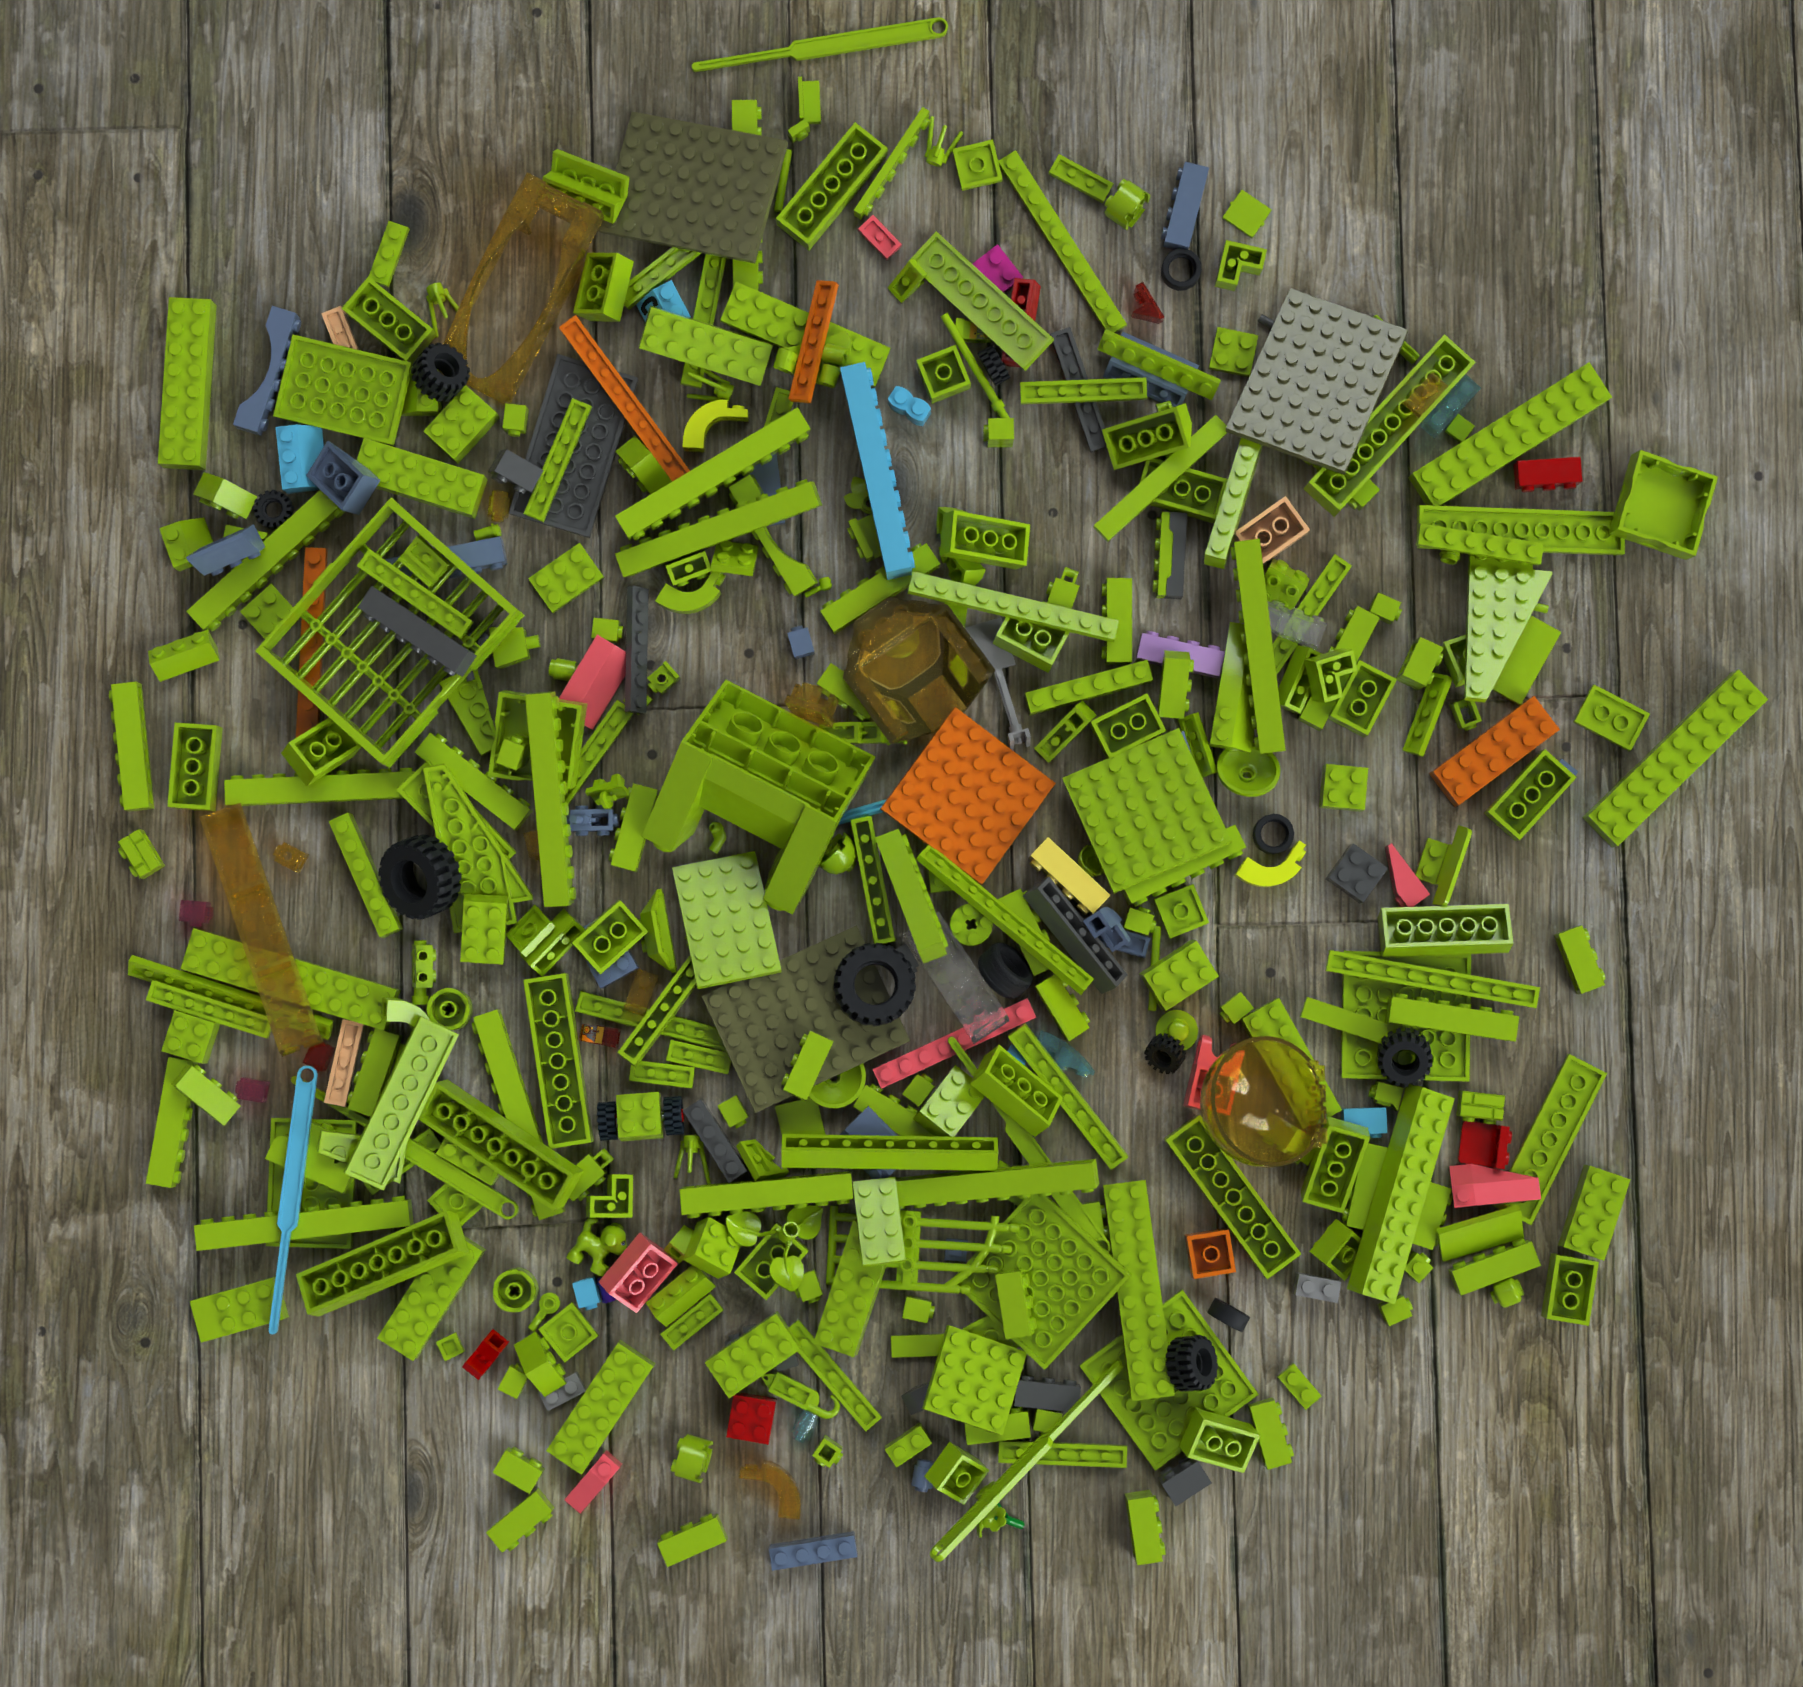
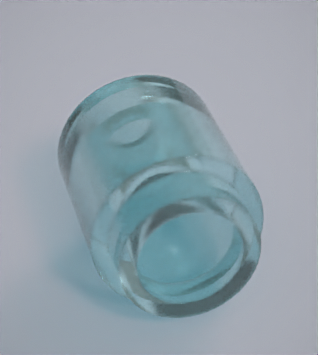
M803 1409L802 1413L798 1414L790 1431L794 1434L792 1438L802 1443L805 1440L810 1441L818 1424L817 1419L819 1416Z

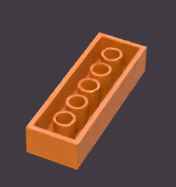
M1533 696L1431 771L1429 775L1454 807L1459 806L1560 729L1536 697Z

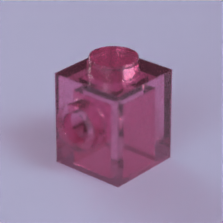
M181 900L179 921L190 922L189 926L202 927L203 923L209 924V920H212L213 907H211L210 902Z

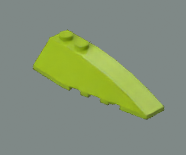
M1230 622L1209 746L1251 753L1255 729L1252 727L1251 716H1255L1254 707L1250 708L1249 695H1253L1252 686H1247L1246 674H1250L1249 665L1245 666L1244 662L1247 644L1242 645L1241 632H1244L1245 628L1244 624Z

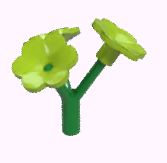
M995 1481L984 1486L975 1495L976 1499L979 1500ZM998 1503L976 1525L977 1535L979 1538H982L983 1528H990L991 1531L997 1532L1005 1524L1023 1529L1025 1522L1009 1516Z

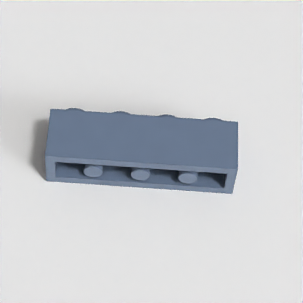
M1186 161L1183 168L1179 167L1176 180H1180L1178 188H1173L1171 200H1175L1173 208H1168L1166 220H1169L1168 228L1164 227L1161 239L1164 240L1163 247L1173 250L1189 249L1209 167Z
M854 1531L770 1544L769 1546L772 1571L855 1558L858 1555Z

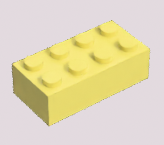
M1049 837L1029 857L1032 860L1030 865L1038 872L1042 870L1046 873L1047 876L1045 878L1050 877L1055 884L1063 889L1061 892L1069 901L1071 899L1075 900L1078 903L1077 909L1084 915L1087 913L1090 915L1094 914L1110 897V894Z

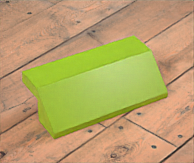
M556 149L553 151L551 171L542 177L541 196L613 224L628 196L630 177Z

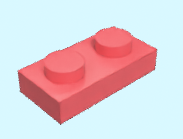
M874 215L858 228V232L886 260L902 247V244Z

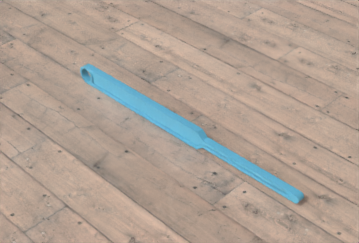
M312 1066L301 1067L298 1070L277 1220V1225L282 1233L269 1323V1333L272 1335L278 1332L291 1232L298 1226L318 1078L317 1070ZM306 1068L311 1069L314 1073V1078L310 1082H304L301 1078V1072Z

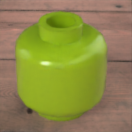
M1513 1277L1494 1283V1291L1490 1292L1494 1303H1499L1503 1308L1520 1303L1524 1295L1519 1280H1514Z

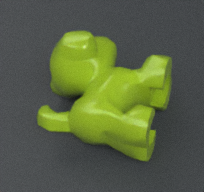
M588 1218L584 1222L583 1230L576 1240V1245L568 1252L566 1258L576 1264L582 1263L584 1259L582 1251H585L593 1258L590 1271L603 1277L609 1268L604 1262L606 1256L610 1252L621 1255L628 1247L626 1234L621 1224L612 1223L602 1230L601 1237H597L591 1232V1228L598 1222V1219Z

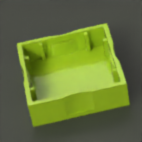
M1643 450L1635 452L1630 456L1609 534L1684 560L1696 556L1704 529L1705 514L1711 504L1718 476L1692 467L1677 465L1666 458Z
M504 690L498 694L495 717L496 733L491 748L488 776L516 781H533L531 755L527 765L518 770L496 763L505 738L517 735V733L529 737L526 693ZM559 699L560 705L559 709H557V716L561 719L559 739L563 741L561 760L565 762L563 781L566 782L567 789L571 790L577 785L588 703Z

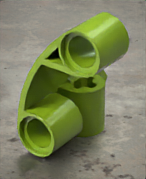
M845 330L826 337L816 384L836 388L841 371L840 367H844L847 363L853 344L852 339ZM801 345L779 348L773 368L794 376Z

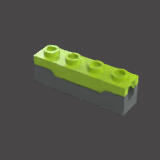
M1161 512L1160 517H1156V530H1159V538H1155V551H1158V559H1154L1153 570L1157 572V580H1153L1152 591L1156 593V598L1181 600L1183 597L1187 513Z

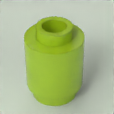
M560 658L552 659L549 665V676H553L554 679L569 681L578 667V662Z

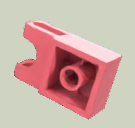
M1202 1035L1199 1038L1183 1106L1221 1116H1229L1243 1053L1242 1044H1232L1226 1056L1219 1059L1212 1052L1211 1037ZM1211 1085V1089L1214 1090V1093H1211L1209 1095L1207 1087H1210Z

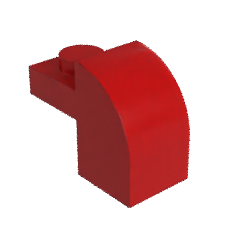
M492 1329L462 1368L479 1380L503 1352L509 1341Z

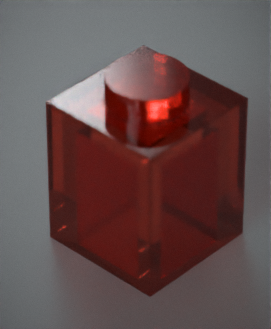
M313 1039L302 1063L314 1067L317 1073L319 1071H326L336 1047L318 1039Z

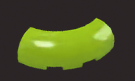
M938 507L936 532L940 534V539L942 535L943 514L953 510L966 511L951 507ZM941 556L942 563H946L950 571L948 575L952 581L975 586L984 576L986 569L980 563Z

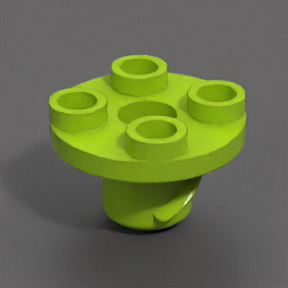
M1171 1010L1159 1018L1155 1034L1157 1036L1161 1033L1163 1036L1166 1033L1169 1038L1172 1036L1174 1037L1173 1040H1180L1179 1045L1183 1044L1185 1047L1183 1050H1188L1197 1039L1198 1026L1195 1019L1189 1013L1182 1010Z

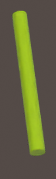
M1155 926L1152 933L1151 965L1159 961L1161 926ZM1149 991L1148 1011H1156L1157 1002Z

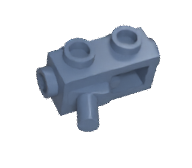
M598 805L597 809H588V806H575V810H570V815L566 817L567 824H570L571 832H576V836H588V832H597L598 836H608L610 831H614V827H618V814H614L613 809H604L602 805ZM606 817L608 820L607 824L602 825L600 819Z

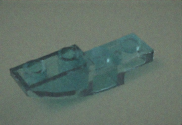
M1040 1030L1037 1039L1050 1055L1051 1052L1055 1053L1053 1059L1061 1069L1068 1071L1070 1067L1077 1070V1075L1088 1078L1089 1074L1094 1076L1095 1071L1078 1051L1056 1036Z

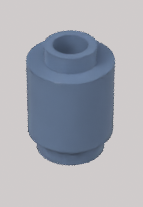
M917 1459V1464H914L911 1485L915 1486L916 1491L928 1492V1489L933 1488V1485L924 1477L933 1465V1461Z

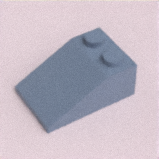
M330 441L326 442L306 475L341 510L357 515L361 513L380 482V479L367 467Z
M630 949L601 975L587 962L595 980L602 989L640 968Z

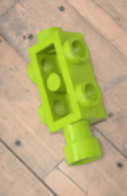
M414 940L411 952L412 987H414L412 1004L426 1005L429 1001L427 988H433V983L436 982V971L433 970V961H436V949H433V945L427 944V940Z

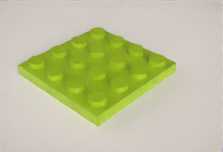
M947 1325L922 1409L998 1435H1003L1027 1353L1009 1345Z

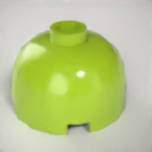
M843 832V836L837 834L833 837L819 867L827 873L834 875L842 874L845 871L850 872L856 866L855 860L857 858L855 842L845 832Z

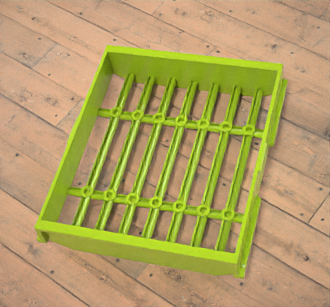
M390 498L333 563H330L313 582V586L255 652L378 762L391 768L437 716L438 708L472 670H477L525 615L400 506L395 499ZM393 512L398 514L404 521L376 551V554L383 558L411 526L419 533L418 536L427 540L440 555L443 554L450 561L449 567L436 580L433 587L427 588L434 594L458 568L466 577L447 597L446 603L452 606L472 582L479 586L482 591L462 612L463 615L469 618L488 596L498 603L470 636L465 634L460 639L463 642V647L468 650L471 649L477 655L464 676L456 674L422 713L417 710V707L447 675V672L443 670L444 665L409 703L401 694L430 662L426 659L428 654L421 658L394 689L385 680L413 650L410 648L412 646L410 642L401 649L378 675L370 666L395 639L396 633L391 630L364 661L354 652L380 624L379 621L376 619L373 622L370 621L348 647L339 640L341 635L363 612L358 608L361 601L333 633L323 626L368 575L365 571L361 569L317 619L306 611L359 550L365 555L368 549H370L366 545L367 541ZM398 559L393 564L399 570L404 565ZM414 573L410 576L416 582L419 580ZM378 581L373 587L381 591L385 585ZM395 593L391 599L398 603L402 597ZM412 605L409 611L416 615L419 609ZM505 609L509 615L480 647L476 641ZM300 617L303 618L310 627L284 657L280 658L272 649ZM429 618L426 621L432 626H434L437 623L432 618ZM449 630L444 632L450 638L455 635ZM318 632L326 641L297 672L289 663L314 634ZM334 646L341 652V655L315 685L312 686L304 677L325 653ZM350 660L357 669L328 700L320 693L321 689L345 662ZM365 674L372 680V683L345 714L342 713L335 705L356 681ZM380 687L388 694V697L359 728L351 719ZM396 701L404 709L403 712L375 742L366 733ZM411 715L416 720L386 753L382 747Z

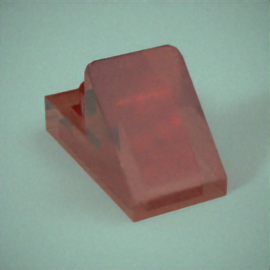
M1144 282L1136 285L1133 295L1137 303L1143 306L1133 311L1131 317L1156 324L1162 323L1164 315Z

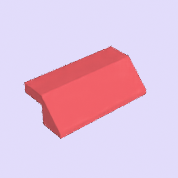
M596 635L559 699L588 703L585 726L594 730L626 676V651Z

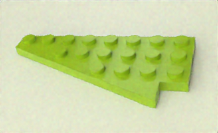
M1468 554L1464 701L1486 702L1548 584L1552 571L1533 570L1532 564Z
M439 764L424 767L423 771L436 838L439 839V843H445L448 846L447 849L454 853V859L459 863L460 867L458 870L462 876V879L459 881L461 889L458 892V898L449 908L454 933L462 932L463 902L466 893L508 896L507 925L516 924L518 921L514 903L533 900V894L447 765Z

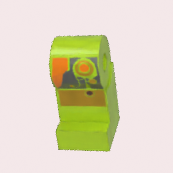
M956 318L955 326L965 342L992 343V340L971 321Z

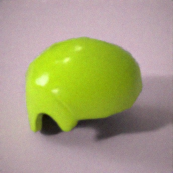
M1092 845L1084 846L1078 855L1077 864L1092 877L1104 874Z

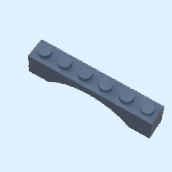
M275 306L271 307L266 322L271 342L269 370L258 390L239 405L233 423L237 429L262 436L263 431L267 430L269 424L267 418L269 412H272L275 406L274 396L280 389V378L282 372H284L292 334L298 333L301 327L300 317L294 312Z

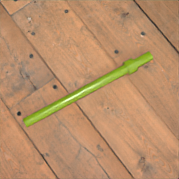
M945 313L940 316L991 401L993 411H997L1000 418H1010L1004 408L1005 404L1002 399L997 397L949 314Z

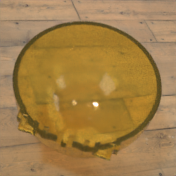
M1252 1037L1227 1048L1212 1063L1202 1083L1200 1109L1203 1123L1209 1136L1232 1159L1260 1168H1274L1292 1164L1306 1156L1313 1148H1320L1321 1144H1327V1128H1321V1125L1327 1124L1326 1106H1323V1103H1326V1086L1319 1084V1081H1325V1065H1319V1061L1311 1060L1300 1048L1277 1037Z

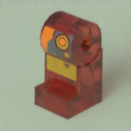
M581 1024L579 1041L618 1048L621 1029Z

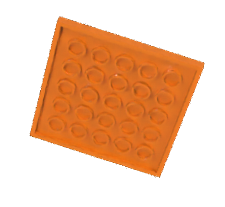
M954 707L880 810L925 844L940 851L977 883L983 885L1056 783L958 708Z

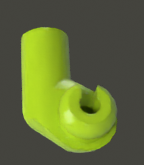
M712 822L709 825V830L714 840L709 850L718 854L727 836L721 823Z

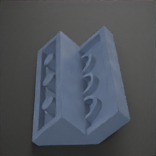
M1125 332L1121 334L1125 338L1198 369L1199 365ZM1111 357L1103 375L1106 379L1146 377L1147 397L1161 403L1171 401L1172 407L1181 405L1188 392L1183 387L1115 357Z

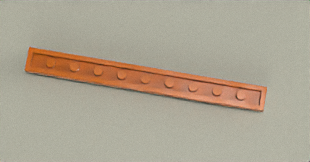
M575 315L559 327L561 332L669 478L674 481L690 471L578 317Z
M305 547L303 596L313 586V582L327 568L328 549ZM326 589L306 610L315 619L325 610ZM303 618L301 620V636L310 627ZM318 632L300 650L299 670L323 644V636ZM322 658L304 677L312 686L322 677ZM299 690L296 738L318 725L320 718V709Z

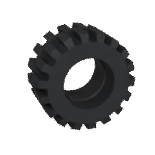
M430 344L414 361L411 369L413 374L412 380L416 382L415 386L417 389L420 388L422 390L421 393L428 395L429 399L435 398L439 402L453 399L470 378V367H467L468 362L463 359L464 355L461 352L458 353L455 347H449V344Z
M1397 1028L1396 1033L1388 1032V1038L1384 1036L1381 1039L1382 1044L1379 1043L1377 1052L1378 1066L1383 1077L1386 1076L1387 1081L1390 1083L1394 1081L1396 1086H1400V1083H1403L1404 1087H1409V1083H1413V1086L1417 1085V1080H1425V1074L1429 1075L1430 1067H1432V1053L1426 1037L1423 1034L1419 1036V1031L1417 1030L1411 1032L1410 1028H1405V1031ZM1400 1050H1411L1417 1054V1058L1407 1065L1398 1064L1392 1059L1394 1054Z
M1202 1335L1176 1337L1175 1340H1172L1167 1348L1168 1352L1166 1353L1165 1362L1170 1382L1174 1384L1176 1389L1182 1392L1209 1389L1215 1382L1218 1369L1217 1355L1211 1341Z

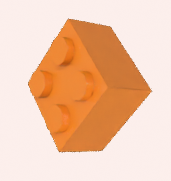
M1221 1228L1184 1235L1191 1277L1193 1279L1236 1272L1229 1229Z

